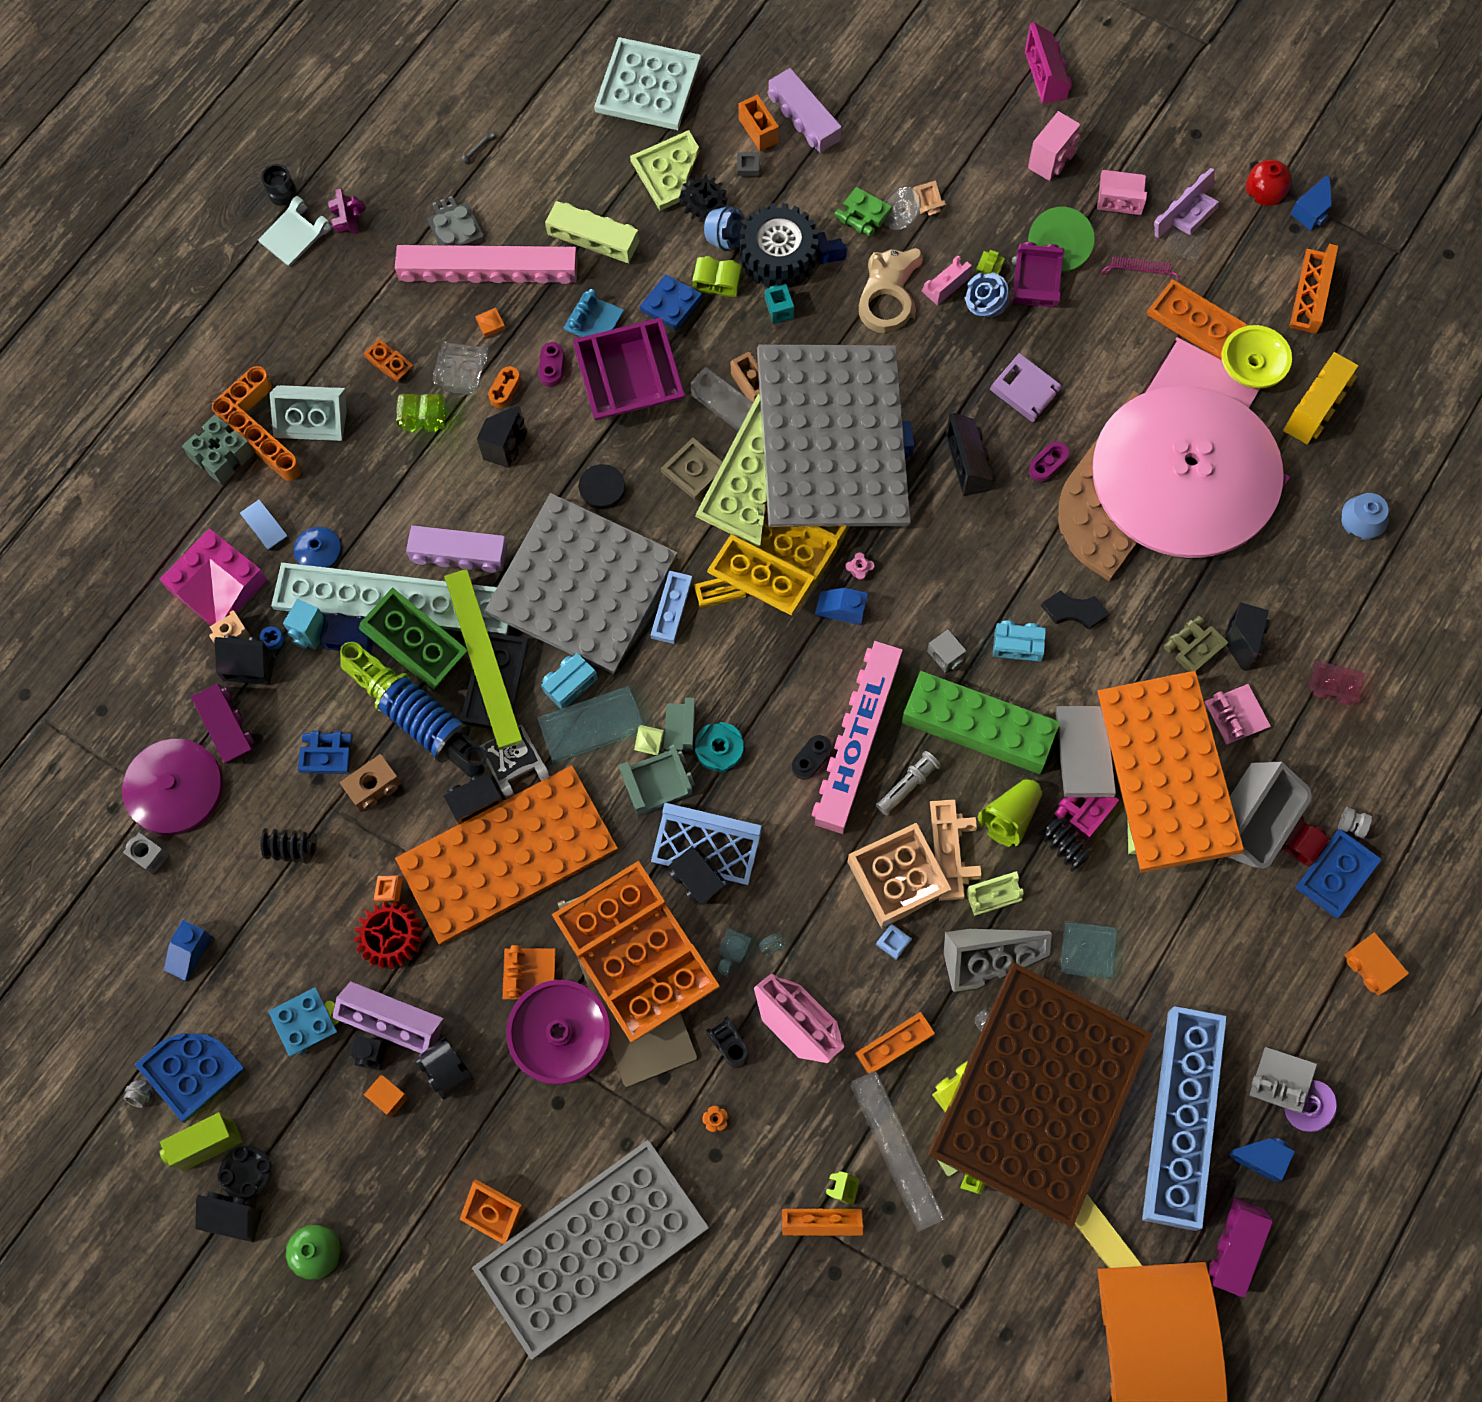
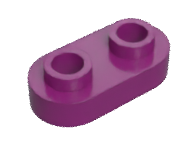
M549 342L541 348L538 375L540 382L548 387L556 386L562 379L564 353L563 348L558 343ZM553 371V373L547 374L546 372Z
M1062 442L1050 443L1031 461L1029 467L1031 478L1039 482L1048 480L1066 463L1069 456L1068 447ZM1057 454L1060 458H1054L1052 455ZM1037 469H1042L1044 473H1038Z

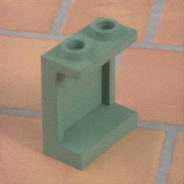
M675 745L669 746L670 750L633 765L629 766L628 762L619 765L620 773L637 816L663 807L664 803L671 804L693 795L692 787L695 786L693 777L690 772H685L683 767L686 764L684 755L681 750H676Z

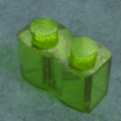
M398 395L396 423L399 428L405 431H414L419 428H424L427 431H437L438 429L445 428L446 401L443 395Z

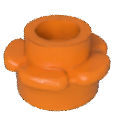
M712 1106L703 1114L702 1120L706 1124L708 1131H722L727 1126L728 1114L724 1109ZM717 1117L718 1121H713V1118Z

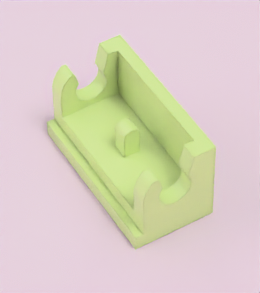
M1017 871L968 887L966 894L974 916L1022 902L1023 889L1019 888Z

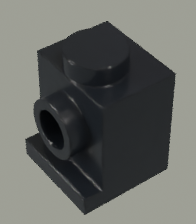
M356 1035L350 1056L356 1060L355 1066L380 1071L387 1045L381 1040Z

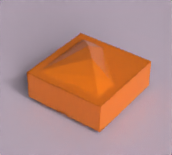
M496 308L475 316L485 338L505 330V325Z
M378 876L374 901L379 903L384 901L399 902L403 878L400 876Z

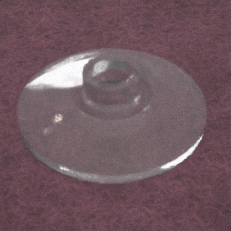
M902 187L889 195L885 203L892 206L893 211L884 221L885 225L890 229L900 230L915 220L921 207V198L916 190L911 187Z

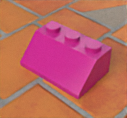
M1035 22L1030 23L1025 54L1041 102L1045 104L1065 100L1068 97L1069 90L1072 88V81L1070 76L1066 74V63L1064 58L1061 59L1059 42L1055 41L1053 33Z

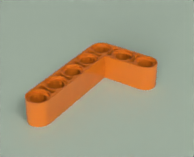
M258 366L252 367L213 402L212 409L216 416L228 424L232 432L235 430L245 438L254 453L286 481H294L301 475V467L295 456L247 414L272 389V382L265 369ZM292 465L290 468L284 469L286 466Z

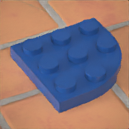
M183 1033L167 1038L135 1064L183 1123H186L246 1070L223 1043L211 1036L195 1033Z

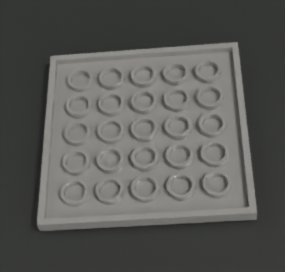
M550 493L485 608V614L573 656L578 653L586 662L614 675L669 572L677 552Z

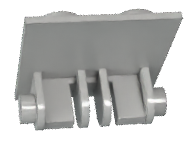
M1265 1047L1256 1076H1254L1252 1081V1089L1249 1096L1302 1114L1317 1064Z

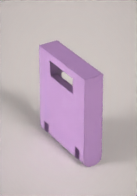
M1019 353L992 384L990 390L1028 420L1034 422L1037 415L1042 413L1062 387L1057 381ZM1013 370L1018 376L1009 385L1004 379Z

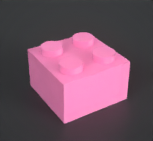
M1058 111L1033 141L1028 168L1049 181L1055 174L1059 175L1064 168L1065 161L1067 159L1071 160L1077 151L1075 145L1080 138L1078 133L1081 124Z

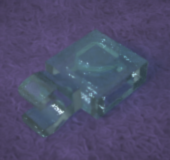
M728 928L718 950V953L723 955L718 966V973L727 976L734 961L742 963L752 938Z

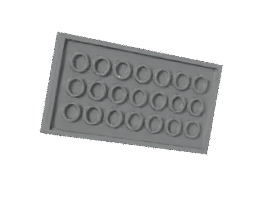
M646 1140L477 1263L472 1269L530 1359L533 1360L707 1231L709 1227L649 1140Z

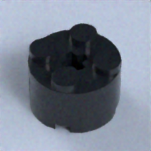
M443 1037L415 1059L419 1068L429 1078L430 1085L443 1100L450 1098L474 1080L471 1072L458 1053L452 1049L453 1046L446 1037Z

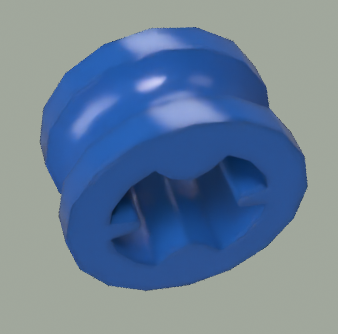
M267 627L260 634V639L269 650H277L284 643V637L276 627ZM274 634H275V636H276V638H277L276 641H275V640H271L270 643H269V641H268V639H267L268 636H269V637H273Z

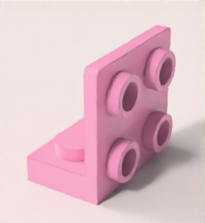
M1102 170L1097 210L1141 215L1147 197V192H1144L1146 176Z

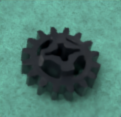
M697 174L694 180L689 177L687 183H683L679 195L681 199L680 207H685V214L692 213L691 219L697 216L699 221L702 222L710 211L726 207L728 198L725 196L727 191L721 190L723 184H716L715 177L708 180L707 174H705L703 179H700Z

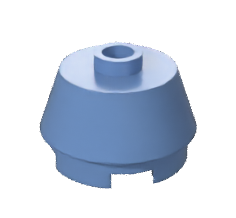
M733 206L710 211L704 225L706 240L723 251L733 250L735 246L739 247L741 220L745 219L743 212L740 209H735Z
M979 273L967 284L969 288L965 301L968 309L975 315L996 317L1007 308L1009 303L1008 285L1002 276L995 273L985 275Z
M1374 493L1355 496L1349 499L1343 506L1342 525L1347 533H1353L1356 536L1362 537V540L1375 538L1381 535L1388 527V505L1381 496Z

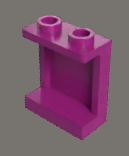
M1033 242L1019 244L1012 304L1057 308L1060 302L1061 292L1059 290L1064 248H1059L1055 244L1037 246Z

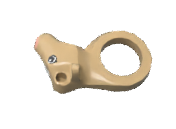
M913 248L904 252L891 249L883 253L874 252L868 261L870 277L859 302V316L869 329L885 334L886 332L900 329L907 323L909 318L915 319V302L904 288V284L912 272L922 265L923 256L919 249ZM879 295H892L902 303L903 311L894 319H879L870 312L868 305L871 300Z

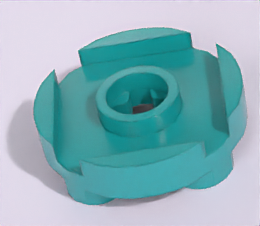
M719 722V724L706 725L696 737V756L699 762L710 770L727 772L730 768L736 766L743 756L744 743L738 729L729 723ZM721 741L724 742L725 750L716 752L713 744H719Z

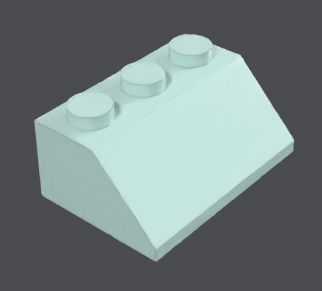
M277 385L270 392L274 438L343 440L347 411L345 388Z

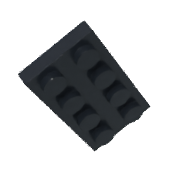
M488 632L514 712L529 640L528 638ZM472 668L460 721L463 724L492 729L476 675Z

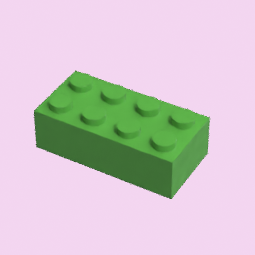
M393 587L360 622L359 629L432 691L439 686L467 652L465 647Z

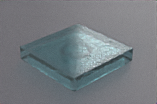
M1065 921L1060 973L1112 979L1116 928Z

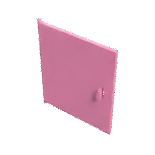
M1177 337L1175 339L1177 341L1146 391L1149 392L1171 386L1202 387L1228 395L1249 408L1260 388H1250L1236 382L1225 370L1221 359Z

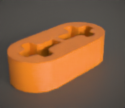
M511 366L503 368L492 384L488 396L491 405L495 408L506 407L520 385V375L516 368ZM511 375H513L514 380H513V379H509V381L506 382V378H505V377H508V378H509ZM502 392L504 398L499 397L498 400H496L495 395L499 396Z

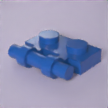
M315 730L312 733H303L302 742L310 743V747H300L298 771L300 773L349 774L351 750L350 748H342L343 743H352V733H343V731L321 733V731ZM321 743H332V747H320Z

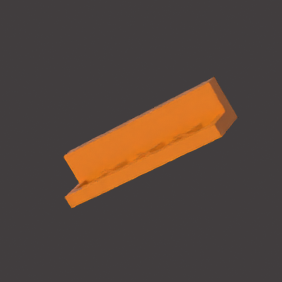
M1329 244L1325 252L1311 249L1306 250L1289 328L1314 334L1320 328L1324 317L1338 246ZM1310 257L1320 259L1322 264L1314 268L1309 259ZM1311 275L1318 282L1312 287L1305 281V278ZM1307 294L1314 301L1308 306L1301 300V297ZM1305 313L1310 320L1309 324L1297 322V316Z

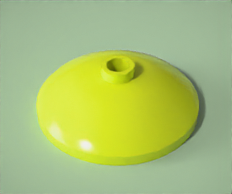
M1250 325L1237 329L1227 338L1222 349V363L1227 373L1236 382L1250 388H1267L1278 384L1285 378L1292 364V352L1287 341L1275 330L1265 326Z

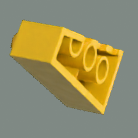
M1334 352L1295 408L1283 431L1307 445L1312 437L1317 439L1324 428L1321 426L1323 420L1329 421L1335 412V409L1332 408L1335 403L1339 405L1346 395V392L1343 391L1346 386L1350 388L1356 380L1357 375L1354 373L1359 365Z

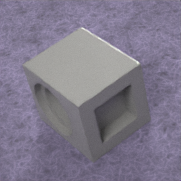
M946 630L932 640L927 650L945 673L950 669H958L964 663L966 650L949 630Z
M141 833L131 838L126 844V849L123 851L125 855L152 875L155 874L169 856L163 849ZM149 848L148 853L144 857H140L141 851Z

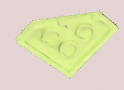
M689 130L630 156L631 163L659 211L680 202L679 195L682 185L687 183L699 153V146Z

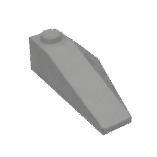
M964 929L945 932L944 958L952 990L957 992L979 988L986 985L985 981L998 976L1001 978L1006 976V972L1014 962L1022 967H1026L1050 956L1052 933L1050 931Z

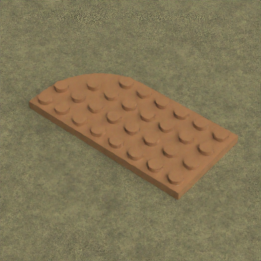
M1133 391V393L1130 395V397L1127 399L1124 405L1130 400L1139 396L1140 394ZM1097 439L1071 473L1062 489L1058 506V524L1060 532L1063 534L1073 555L1089 569L1110 581L1137 545V542L1128 537L1114 524L1097 496L1092 469ZM1193 457L1185 458L1186 463L1189 465L1197 463V460Z

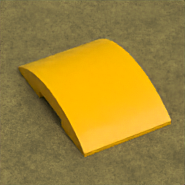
M766 499L760 548L731 534L708 568L707 573L792 616L806 600L823 575L850 526L769 527Z

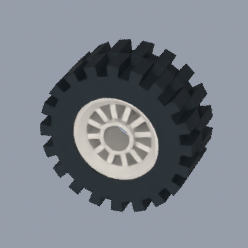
M771 203L770 209L766 210L765 206L759 207V214L753 211L749 214V220L745 219L743 222V229L740 230L741 264L749 277L753 275V281L757 284L762 280L764 281V287L770 288L771 284L779 286L787 284V287L790 288L794 287L795 280L799 284L804 281V274L807 277L812 274V267L815 268L818 258V229H815L813 219L809 221V214L804 211L802 214H799V207L794 205L791 210L788 209L787 203H782V208H776V203Z

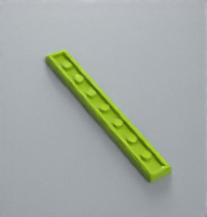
M465 569L446 575L444 578L498 748L502 750L523 743L468 570Z

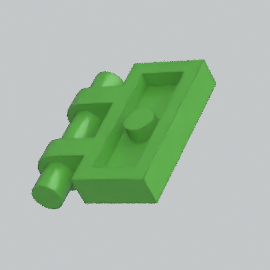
M856 187L843 203L847 211L837 209L834 216L840 219V223L856 228V232L872 236L875 229L871 225L874 224L880 228L893 210L889 204ZM858 215L863 219L858 220L857 218H855V216Z

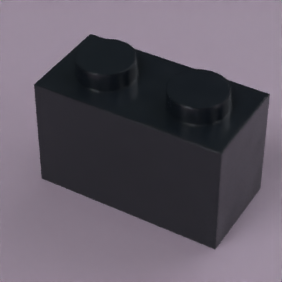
M488 772L473 776L470 782L462 786L456 785L450 788L447 794L443 795L458 825L503 802Z

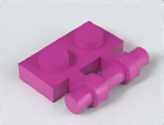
M1115 796L1084 797L1087 801L1081 808L1075 805L1080 797L1063 798L1054 814L1058 818L1065 816L1067 813L1071 814L1073 818L1069 824L1081 835L1089 839L1119 802V799Z

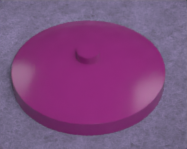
M185 739L163 740L144 749L129 765L122 785L123 802L129 815L144 829L159 835H179L199 827L213 814L222 796L223 777L215 758L201 745Z
M569 980L546 981L525 992L512 1008L506 1028L508 1049L518 1067L534 1080L551 1085L570 1084L583 1079L593 1072L603 1060L608 1050L611 1036L609 1017L600 999L587 987Z

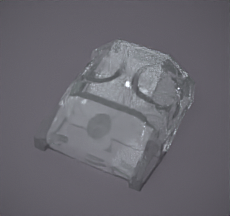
M444 341L438 354L433 374V383L445 392L468 395L477 390L481 373L488 357V347L452 344Z

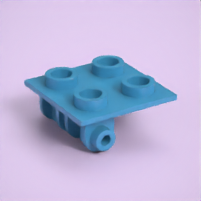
M589 289V291L582 295L563 329L580 337L612 330L624 309L596 297L597 292Z
M316 987L268 1011L289 1057L296 1053L298 1055L305 1054L308 1051V1047L337 1033Z

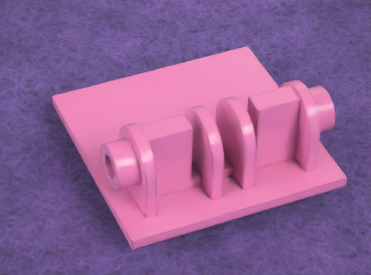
M1249 684L1224 694L1222 691L1213 695L1214 698L1204 702L1226 745L1271 727Z

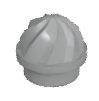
M134 1081L125 1089L126 1094L123 1098L132 1106L142 1108L144 1103H148L150 1100V1086L145 1081Z

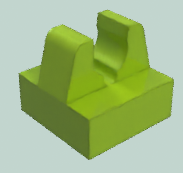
M990 250L989 253L984 251L975 274L995 273L999 275L1005 258L1000 257L999 253Z
M840 1171L837 1174H831L830 1179L836 1181L834 1190L827 1189L826 1194L843 1203L854 1205L860 1179Z

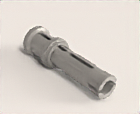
M925 751L922 754L923 757L914 766L908 767V774L876 804L877 808L884 815L888 816L918 784H924L926 778L935 769L941 767L939 761L931 753Z

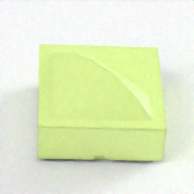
M640 725L634 750L659 755L664 730Z

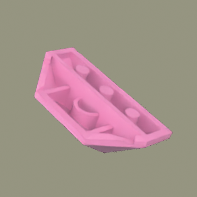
M771 973L755 986L754 990L762 1021L798 1058L828 1063L845 1048L844 1043L841 1041L837 1021L801 985L787 979L778 978L777 975Z

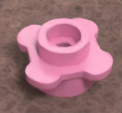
M856 553L855 558L851 562L846 563V570L850 571L859 580L864 579L868 572L874 569V563L868 561L863 553Z

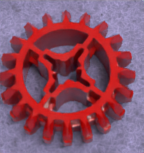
M384 901L381 909L377 904H374L373 908L375 911L373 913L365 910V914L368 916L366 920L364 918L358 919L363 926L355 927V932L361 934L354 937L356 943H361L356 947V950L359 953L363 952L361 956L363 960L370 959L369 964L371 966H375L378 963L379 968L384 969L388 963L389 968L394 969L395 962H398L402 967L404 966L403 958L406 957L411 961L413 957L410 952H419V948L415 946V943L420 944L423 942V939L417 936L423 933L422 927H417L421 920L414 918L416 913L414 910L408 911L406 904L399 908V903L394 901L390 907L389 903ZM397 917L406 921L408 934L397 930ZM386 918L381 926L374 927L380 920ZM388 931H392L394 935L387 940L383 935L386 932L388 933ZM370 936L380 940V953L372 949ZM403 943V946L401 948H399L395 952H392V949L396 944Z

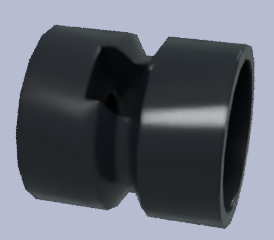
M271 164L263 170L261 180L271 202L278 206L290 204L293 198L296 197L297 190L287 167L281 164Z

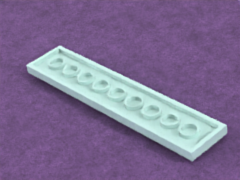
M281 562L271 605L274 610L290 611L295 601L299 599L318 607L324 616L363 620L393 587L442 629L461 631L446 581ZM472 585L487 632L508 635L510 625L485 614V608L497 587Z

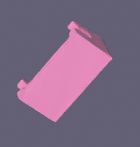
M957 256L948 268L932 281L928 280L924 284L922 292L938 306L969 279L972 265L966 262L962 266L960 264V256Z

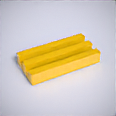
M719 578L694 584L700 609L745 598L746 593L733 585L701 593V590L729 584Z

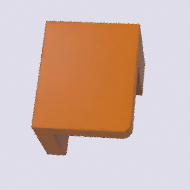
M380 1075L364 1094L391 1118L409 1098L383 1075Z

